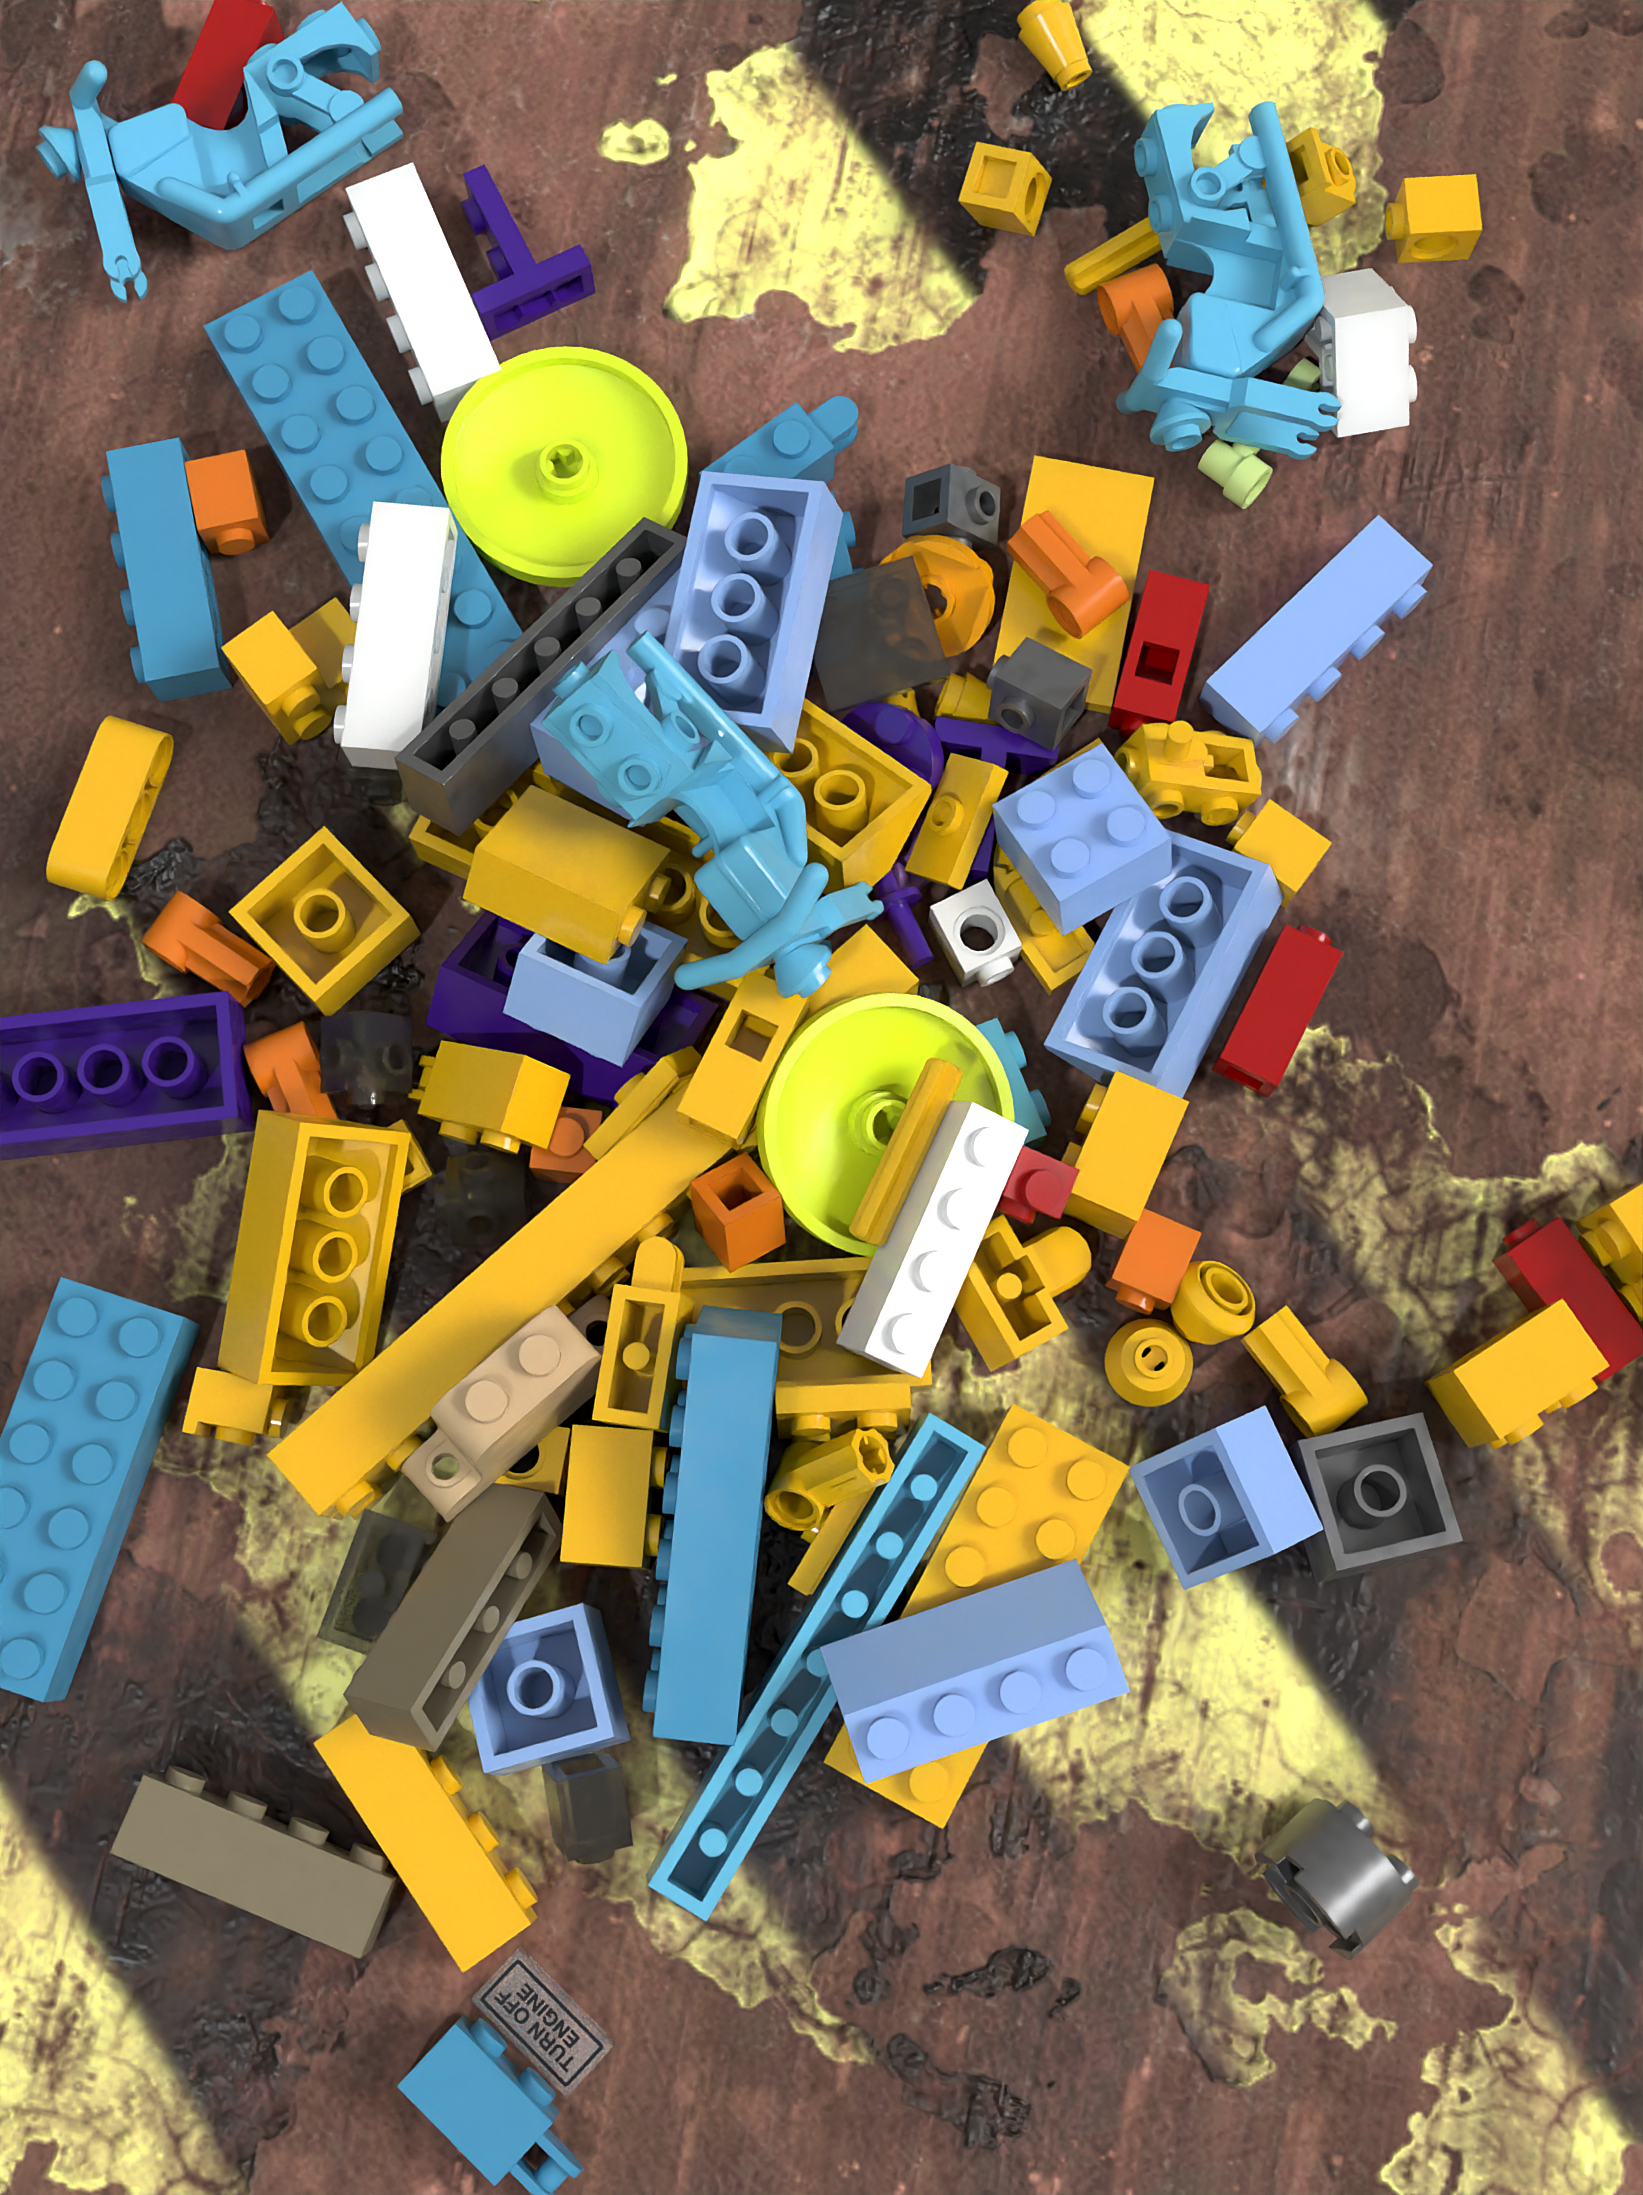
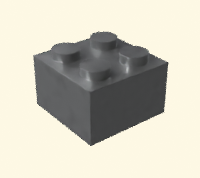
M1423 1412L1299 1440L1287 1449L1324 1528L1303 1540L1316 1584L1439 1555L1463 1541Z

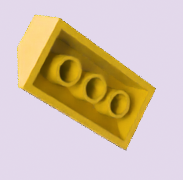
M804 697L793 753L762 752L798 789L804 799L808 859L805 867L810 863H819L828 870V882L822 893L825 895L852 887L859 881H864L873 887L891 870L931 794V784Z
M258 1110L217 1367L257 1385L344 1386L374 1360L411 1133L317 1115Z

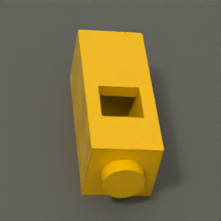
M767 969L764 975L756 971L745 974L676 1109L679 1123L739 1151L757 1116L759 1102L777 1062L793 1033L803 1024L809 1012V997L801 998L796 993L791 997L782 998L777 992L774 969Z

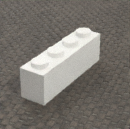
M412 162L345 188L353 212L343 215L356 250L367 247L374 263L364 268L378 302L389 298L396 315L388 317L386 320L399 353L411 350L418 367L408 370L420 403L425 405L433 402L442 423L451 419L460 401L479 379L502 369Z
M373 501L370 524H361L358 537V557L360 562H365L362 584L354 583L350 597L351 621L357 622L354 644L345 645L342 657V678L345 683H349L347 704L337 706L334 718L335 743L341 744L352 766L398 770L394 758L435 719L458 531L450 508Z
M951 1101L886 1243L882 1247L878 1246L836 1344L892 1370L922 1378L1029 1130L974 1102Z

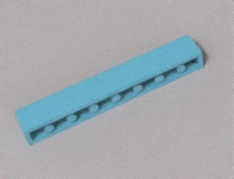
M930 1412L919 1415L892 1461L895 1466L889 1482L876 1487L740 1715L735 1746L723 1745L647 1871L646 1878L649 1887L704 1921L708 1920L837 1701L820 1647L883 1624L987 1447Z

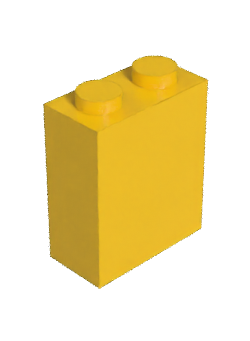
M530 785L476 846L463 899L606 965L621 944L628 947L634 944L645 922L647 911L656 914L663 904L671 884V878L663 875L671 849L536 786Z

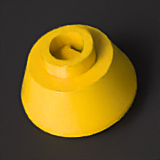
M1193 1261L1189 1263L1173 1303L1170 1306L1173 1323L1178 1332L1189 1341L1214 1345L1242 1335L1250 1330L1255 1321V1300L1249 1286L1241 1276L1220 1262Z
M1147 1318L1127 1323L1113 1335L1105 1352L1104 1365L1108 1381L1118 1395L1138 1406L1156 1407L1171 1402L1184 1391L1192 1375L1193 1357L1187 1340L1175 1327L1161 1320ZM1149 1348L1150 1352L1145 1357H1142L1144 1349ZM1160 1362H1163V1368L1159 1371H1155L1154 1368Z

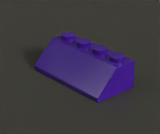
M486 910L440 966L426 1020V1025L450 1035L457 1041L472 1046L526 1055L570 1074L567 1086L568 1091L587 1097L615 1110L619 1106L614 1100L615 1094L632 1077L641 1072L647 1075L662 1057L692 1046L699 1052L716 1016L719 1004L674 985L669 1000L622 1067L605 1059L595 1057L577 1046L544 1031L536 1030L527 1023L503 1013L519 952L535 932Z

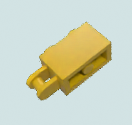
M443 1040L440 1042L436 1057L421 1055L418 1065L424 1069L417 1089L410 1088L407 1098L420 1103L417 1114L442 1123L438 1134L470 1145H476L478 1136L481 1135V1144L512 1154H518L520 1144L542 1149L548 1148L571 1076L570 1074L526 1055Z
M650 1237L644 1240L638 1247L631 1286L614 1284L592 1420L609 1425L670 1433L673 1406L677 1405L679 1390L682 1386V1380L676 1379L680 1338H684L686 1323L692 1324L695 1301L680 1293L685 1263L684 1255L676 1245L663 1237Z

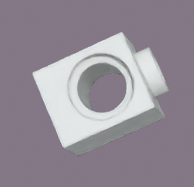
M987 879L930 906L928 923L962 987L978 980L981 987L988 986L1014 971L1015 968L1012 963L1018 960L1022 943ZM981 927L992 935L994 945L984 951H974L963 944L960 935L968 928Z

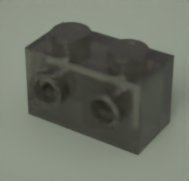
M365 1508L317 1638L368 1656L386 1628L391 1615L398 1609L421 1573L423 1565L437 1548L434 1547L438 1533Z

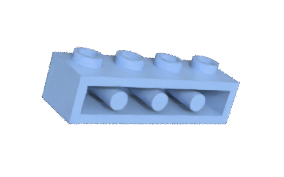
M1378 515L1205 682L1198 703L1234 737L1253 739L1254 749L1265 738L1272 744H1275L1297 722L1299 716L1294 710L1308 696L1315 702H1318L1335 686L1342 677L1337 668L1348 657L1353 655L1360 661L1378 644L1385 635V632L1379 628L1394 613L1402 620L1421 602L1428 592L1421 585L1433 564Z

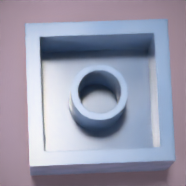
M1103 743L992 805L998 844L1062 936L1172 874V838Z
M645 920L634 944L631 947L621 944L608 963L603 965L534 933L519 952L503 1013L527 1023L536 1030L544 1031L577 1046L595 1057L605 1059L622 1067L669 1000L675 984L674 974L681 965L689 939Z
M1266 1406L1131 1466L1129 1469V1473L1184 1590L1274 1555L1324 1529Z
M584 1603L513 1623L468 1698L484 1774L506 1776L631 1740L601 1611Z

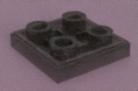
M913 555L829 581L812 659L829 715L838 714L950 678L951 673Z

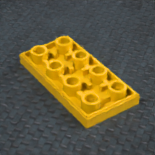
M1034 455L1021 525L1036 513L1041 514L1048 510L1091 559L1095 556L1101 557L1116 570L1128 589L1129 600L1080 640L1075 639L1060 626L1050 612L1046 603V594L1014 560L993 666L1003 654L1010 657L1027 636L1092 669L1084 709L1110 714L1154 477Z

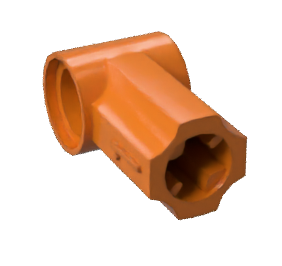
M1155 263L1100 283L1097 286V300L1104 323L1112 336L1121 337L1137 374L1145 362L1160 323L1166 319H1174L1172 315L1174 305L1170 286L1164 272ZM1173 359L1170 363L1169 368H1173Z
M1048 510L1041 514L1036 513L1028 519L1007 542L1006 551L1046 594V603L1050 612L1060 626L1075 639L1080 640L1129 600L1128 589L1116 570L1101 557L1095 556L1091 559Z
M177 890L141 938L140 943L182 973L188 974L191 971L220 992L228 991L245 1008L251 1001L261 995L270 982L271 974L276 966L275 962L246 940L239 938L224 928V922L203 905Z
M304 1021L243 1045L245 1057L253 1077L264 1097H269L274 1111L339 1119L321 1074L325 1073L322 1059Z

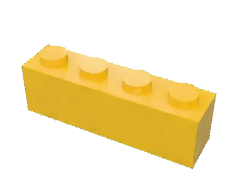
M356 1713L313 1743L462 1973L536 1920L538 1916L531 1907L538 1902L534 1889L519 1868L515 1867L509 1872L494 1851V1848L501 1844L497 1833L480 1810L470 1815L456 1793L464 1787L463 1783L443 1754L433 1758L426 1749L370 1735Z

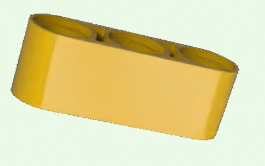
M111 715L104 719L96 733L52 845L46 868L48 882L109 902L116 899L125 883L168 772L174 747L172 735Z

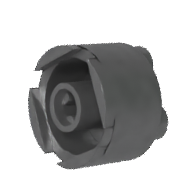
M1314 1798L1257 1851L1254 1856L1256 1862L1271 1864L1263 1873V1876L1294 1916L1312 1934L1319 1927H1325L1337 1938L1328 1948L1340 1957L1352 1960L1411 1903L1410 1893L1419 1886V1882L1404 1862L1393 1854H1389L1386 1857L1368 1837L1374 1831L1371 1823L1352 1803L1344 1800L1336 1807L1326 1799Z

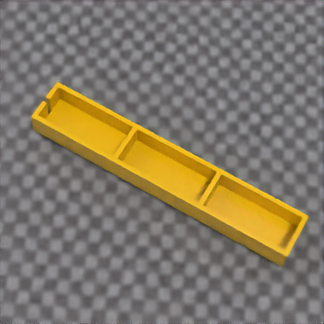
M865 924L831 955L826 964L831 969V973L827 980L814 993L808 996L809 1012L804 1022L831 1004L861 994L893 992L917 995L919 979L878 935ZM690 1079L267 1453L268 1458L319 1516L331 1517L341 1521L349 1515L354 1520L364 1516L385 1496L380 1486L397 1471L400 1470L404 1474L401 1470L404 1462L437 1431L438 1426L432 1419L430 1412L448 1391L546 1308L556 1305L568 1318L595 1294L603 1293L606 1297H609L613 1293L614 1284L623 1285L630 1276V1273L625 1268L636 1258L637 1249L644 1240L658 1236L671 1242L679 1231L673 1225L693 1208L690 1181L744 1152H747L756 1164L761 1161L756 1135L757 1116L739 1151L679 1123L676 1109L691 1081Z

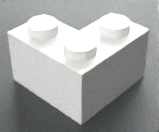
M1372 268L1322 276L1325 301L1321 311L1302 339L1319 358V369L1321 371L1320 392L1334 395L1342 407L1338 412H1325L1320 409V413L1339 419L1338 423L1331 429L1337 438L1408 426L1409 403L1415 402L1417 398L1416 375L1413 367L1409 365V344L1414 343L1417 336V324L1413 308L1407 305L1395 293L1393 287L1389 286Z

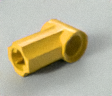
M1287 1305L1240 1340L1282 1394L1280 1402L1284 1410L1307 1439L1332 1433L1368 1405L1366 1395L1353 1376L1337 1360L1326 1357Z
M857 1428L821 1445L803 1441L792 1443L785 1449L765 1497V1511L772 1520L790 1530L805 1531L813 1529L819 1524L824 1509L889 1482L895 1465L889 1455L888 1442L874 1428L866 1431Z

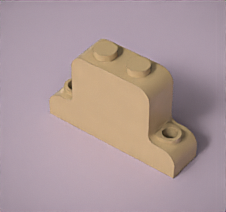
M603 1293L590 1299L568 1318L556 1305L543 1310L448 1391L432 1408L430 1415L438 1429L408 1457L401 1470L447 1523L596 1393L604 1345H592L587 1340V1334L596 1325L607 1326L611 1302ZM444 1457H452L458 1461L456 1475L448 1480H440L434 1474L436 1463Z

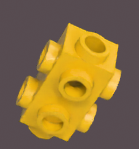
M1175 721L1170 725L1165 723L1142 724L1114 755L1116 763L1157 819L1171 818L1182 811L1200 813L1201 821L1206 825H1225L1236 820L1249 805L1261 796L1262 776L1256 764L1253 739L1226 736L1225 733L1215 730L1196 732L1185 721Z

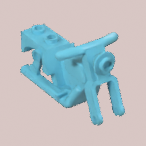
M340 2L327 12L325 10H318L310 14L299 24L294 34L278 45L270 43L258 49L249 58L247 65L243 67L244 85L248 99L247 114L237 127L230 130L204 128L187 119L184 108L176 103L167 104L118 123L100 112L96 99L107 80L105 65L100 61L92 60L83 66L69 92L78 130L73 131L72 128L42 126L38 129V133L43 142L36 146L35 149L57 180L67 175L76 184L81 181L83 170L104 255L103 267L107 276L111 278V289L120 302L127 304V291L124 287L127 281L135 283L134 288L141 301L148 292V282L141 270V260L136 251L120 185L125 195L162 214L225 250H237L255 240L403 139V132L394 121V118L403 113V107L397 95L390 87L364 103L357 93L350 90L341 91L319 80V78L325 75L341 72L361 75L372 84L379 80L378 52L381 51V45L372 28L362 17L355 21L343 3ZM280 123L287 126L302 124L320 134L288 155Z
M1266 101L1254 106L1248 115L1253 135L1246 137L1240 144H1232L1228 151L1229 157L1214 168L1205 166L1198 168L1196 171H1194L1191 149L1195 148L1215 110L1213 102L1195 105L1172 104L1162 109H1156L1134 147L1136 170L1140 177H1144L1149 196L1148 215L1151 228L1159 235L1164 258L1168 259L1166 265L1211 275L1213 279L1210 287L1204 294L1198 292L1190 295L1176 320L1170 318L1160 323L1143 366L1130 388L1118 395L1116 399L1117 409L1125 415L1142 410L1158 413L1149 436L1151 442L1157 445H1165L1167 451H1182L1194 447L1202 441L1201 434L1205 433L1210 426H1213L1212 432L1221 440L1286 454L1296 460H1305L1311 457L1317 448L1307 443H1299L1297 437L1303 440H1316L1319 437L1318 432L1331 430L1338 423L1339 419L1328 414L1322 415L1318 409H1322L1325 412H1338L1342 407L1339 400L1327 392L1315 393L1254 378L1290 352L1299 343L1321 311L1325 301L1324 287L1276 105L1272 101ZM1263 178L1265 179V183H1266V187H1267V188H1264V189H1263L1262 183H1261V181H1262ZM1173 359V368H1169L1170 363Z
M648 630L631 642L626 653L646 673L644 681L650 692L654 716L638 699L625 680L619 666V655L613 649L602 656L589 669L582 661L576 663L552 687V691L558 697L541 724L593 776L601 795L611 805L618 808L623 807L632 817L628 824L629 828L659 821L673 809L701 838L698 844L692 848V854L700 858L709 850L715 853L712 859L695 872L694 880L698 889L734 934L743 941L731 952L679 966L674 974L677 986L683 990H693L741 978L748 972L776 963L774 971L777 992L782 998L791 997L796 993L801 998H806L814 993L831 973V969L826 964L832 955V946L830 941L824 939L839 928L865 919L873 920L884 911L882 901L874 900L872 902L867 897V894L873 888L864 881H859L852 887L827 894L819 899L828 882L829 874L825 866L819 863H810L805 867L808 859L806 810L801 793ZM697 727L711 743L706 747L690 751L700 742Z

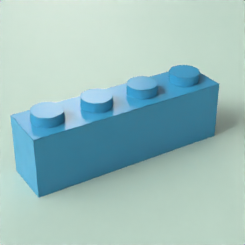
M179 437L106 451L110 475L101 476V486L109 512H116L119 531L111 533V545L118 568L120 570L126 569L129 588L121 590L120 597L128 625L130 627L136 626L139 646L130 648V656L138 683H146L159 702L233 688L228 659L221 649L225 642L209 551L197 530L184 462L192 460Z

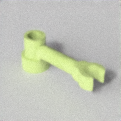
M1303 358L1293 368L1282 385L1316 393L1320 388V384L1316 381L1321 376V371L1319 367ZM1220 438L1209 446L1198 464V469L1224 488L1223 495L1242 509L1251 505L1259 496L1273 471L1270 466L1255 456L1261 450L1260 448L1233 443L1230 446Z

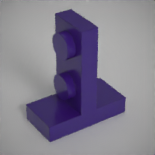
M485 164L463 174L468 199L461 201L460 204L474 235L486 234L492 246V249L486 251V255L498 282L470 294L489 341L596 293L591 263L581 244L536 264Z
M936 716L934 729L942 745L944 762H947L950 754L954 753L995 764L1008 772L1038 777L1056 765L1059 744L1051 751L1001 726ZM993 812L964 886H973L987 879L995 832Z

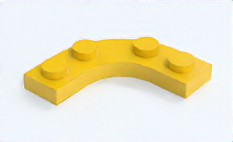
M1100 738L1094 740L1093 742H1091L1081 750L1077 751L1061 763L1057 764L1055 767L1045 772L1039 778L1054 771L1055 769L1070 762L1071 760L1086 753L1087 751L1102 744L1103 742L1100 740ZM997 842L992 866L993 891L1022 943L1020 955L1050 996L1079 977L1095 943L1083 926L1064 936L1061 935Z

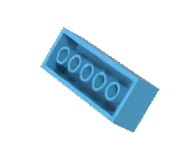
M63 1277L59 1280L0 1437V1688L41 1702L66 1699L202 1326L183 1316Z
M703 1305L697 1323H686L684 1338H680L676 1379L688 1380L687 1390H679L677 1405L673 1406L669 1446L680 1447L681 1455L673 1454L670 1472L666 1474L662 1513L674 1514L675 1516L674 1520H666L664 1538H661L659 1543L656 1580L668 1581V1585L660 1584L657 1604H654L649 1646L661 1647V1649L654 1648L651 1670L647 1671L643 1697V1712L655 1713L653 1737L735 1746L744 1696L783 1314Z

